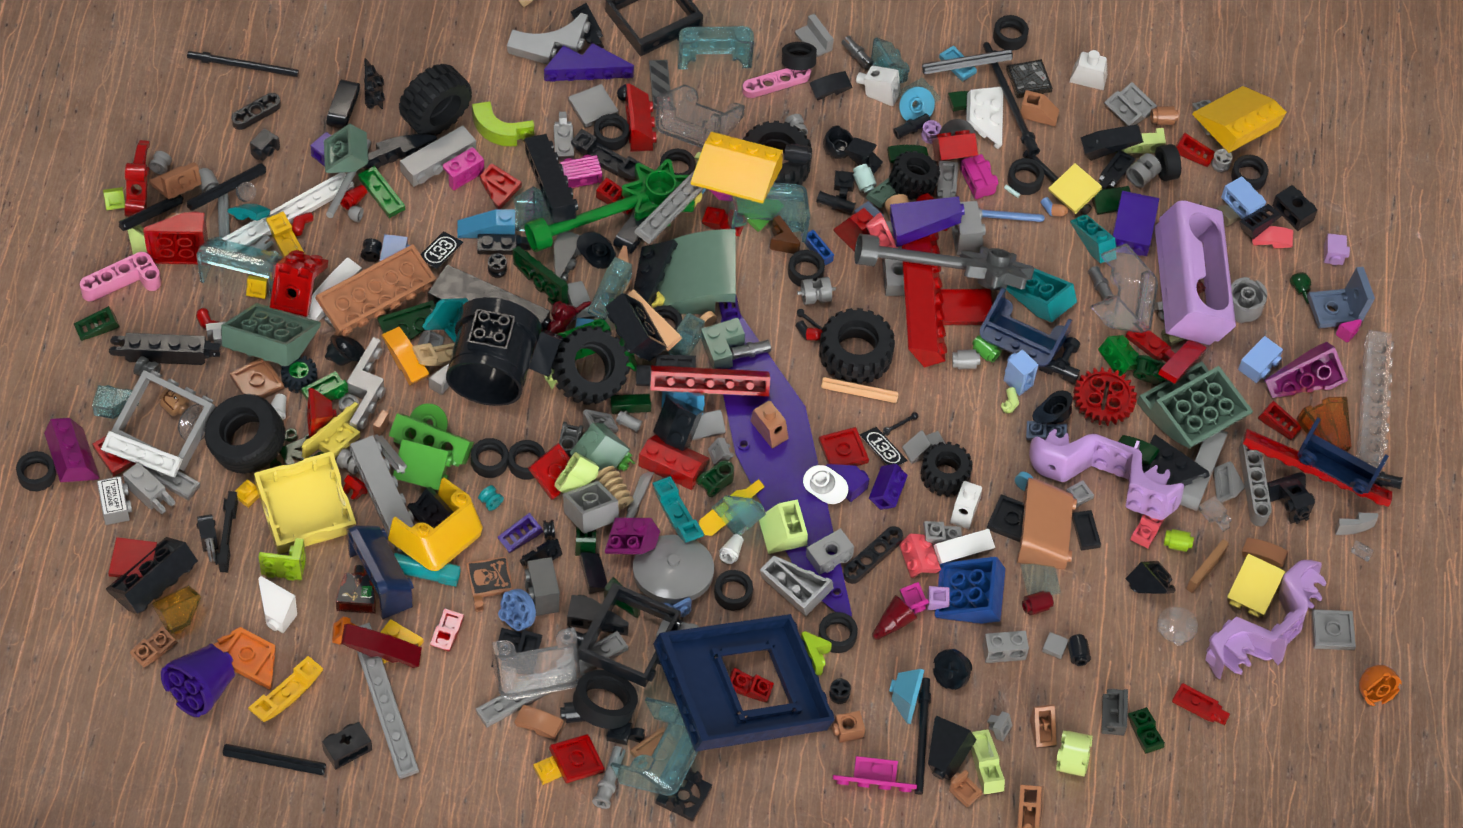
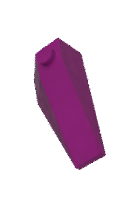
M1325 342L1310 349L1264 381L1271 397L1276 398L1295 395V393L1301 392L1309 393L1321 389L1329 390L1347 382L1348 379L1335 347Z

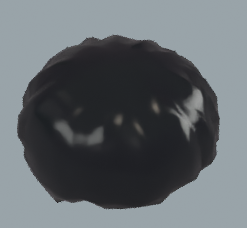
M839 125L833 126L824 136L823 148L828 155L835 159L846 158L848 155L844 152V149L851 142L853 136L848 130L841 128Z

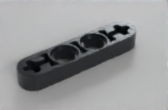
M896 526L887 528L845 566L843 572L844 580L850 584L859 582L899 546L903 538L902 530ZM890 534H891L892 536H894V535L896 534V535H897V538L893 537V538L890 540V542L888 543L887 541H889V539H890ZM882 545L886 550L880 553L874 547ZM864 557L870 558L872 563L864 565L861 559ZM857 569L856 576L854 574L849 575V571L852 573Z

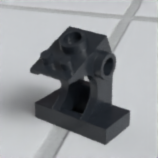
M1303 472L1267 482L1270 502L1279 499L1285 500V509L1287 512H1290V524H1298L1301 520H1309L1315 499L1313 494L1309 493L1306 489V475Z

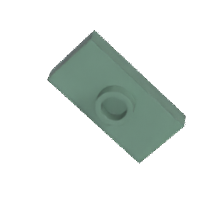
M888 178L867 193L866 199L881 209L885 206L888 198L898 194L890 186L891 183H889Z

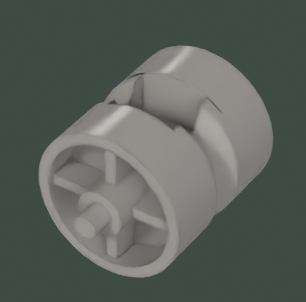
M829 277L817 278L816 281L805 279L801 280V291H797V295L802 296L804 305L815 304L817 300L820 303L831 302L832 291H835L836 287L831 286Z

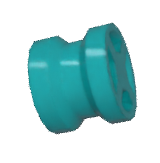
M490 485L481 491L478 499L486 504V508L489 511H492L501 505L504 497L496 492V488L493 485Z

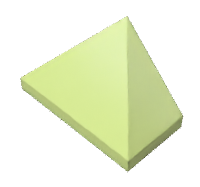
M140 224L127 230L133 254L138 252L147 253L143 232L144 227Z

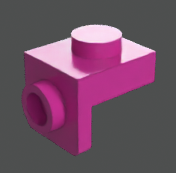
M919 582L899 590L903 601L915 614L926 610L925 606L929 604V601L925 598Z

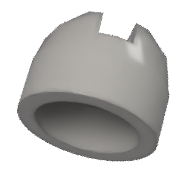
M359 206L350 207L348 210L349 218L359 223L363 217L364 209Z

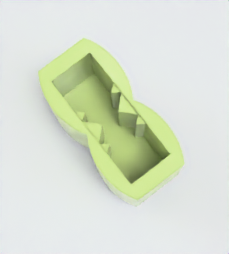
M575 452L557 478L554 486L562 493L585 486L596 479L599 467L595 462Z

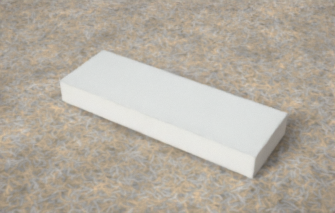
M989 529L933 545L939 564L995 548Z

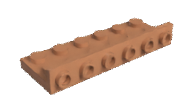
M414 244L321 292L316 295L315 299L336 329L335 335L347 336L355 327L359 326L361 328L367 325L370 319L374 317L377 319L386 313L385 311L397 309L406 300L408 302L412 301L420 292H428L433 286L436 277Z

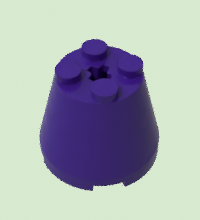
M209 644L166 664L161 670L163 687L165 691L170 690L178 701L176 705L182 711L193 717H200L213 708L231 680L235 677L232 665L233 658L228 652L223 653L213 644Z

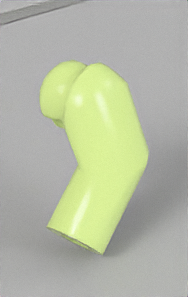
M1014 387L1006 390L1008 400L1001 404V408L1005 413H1012L1019 405Z

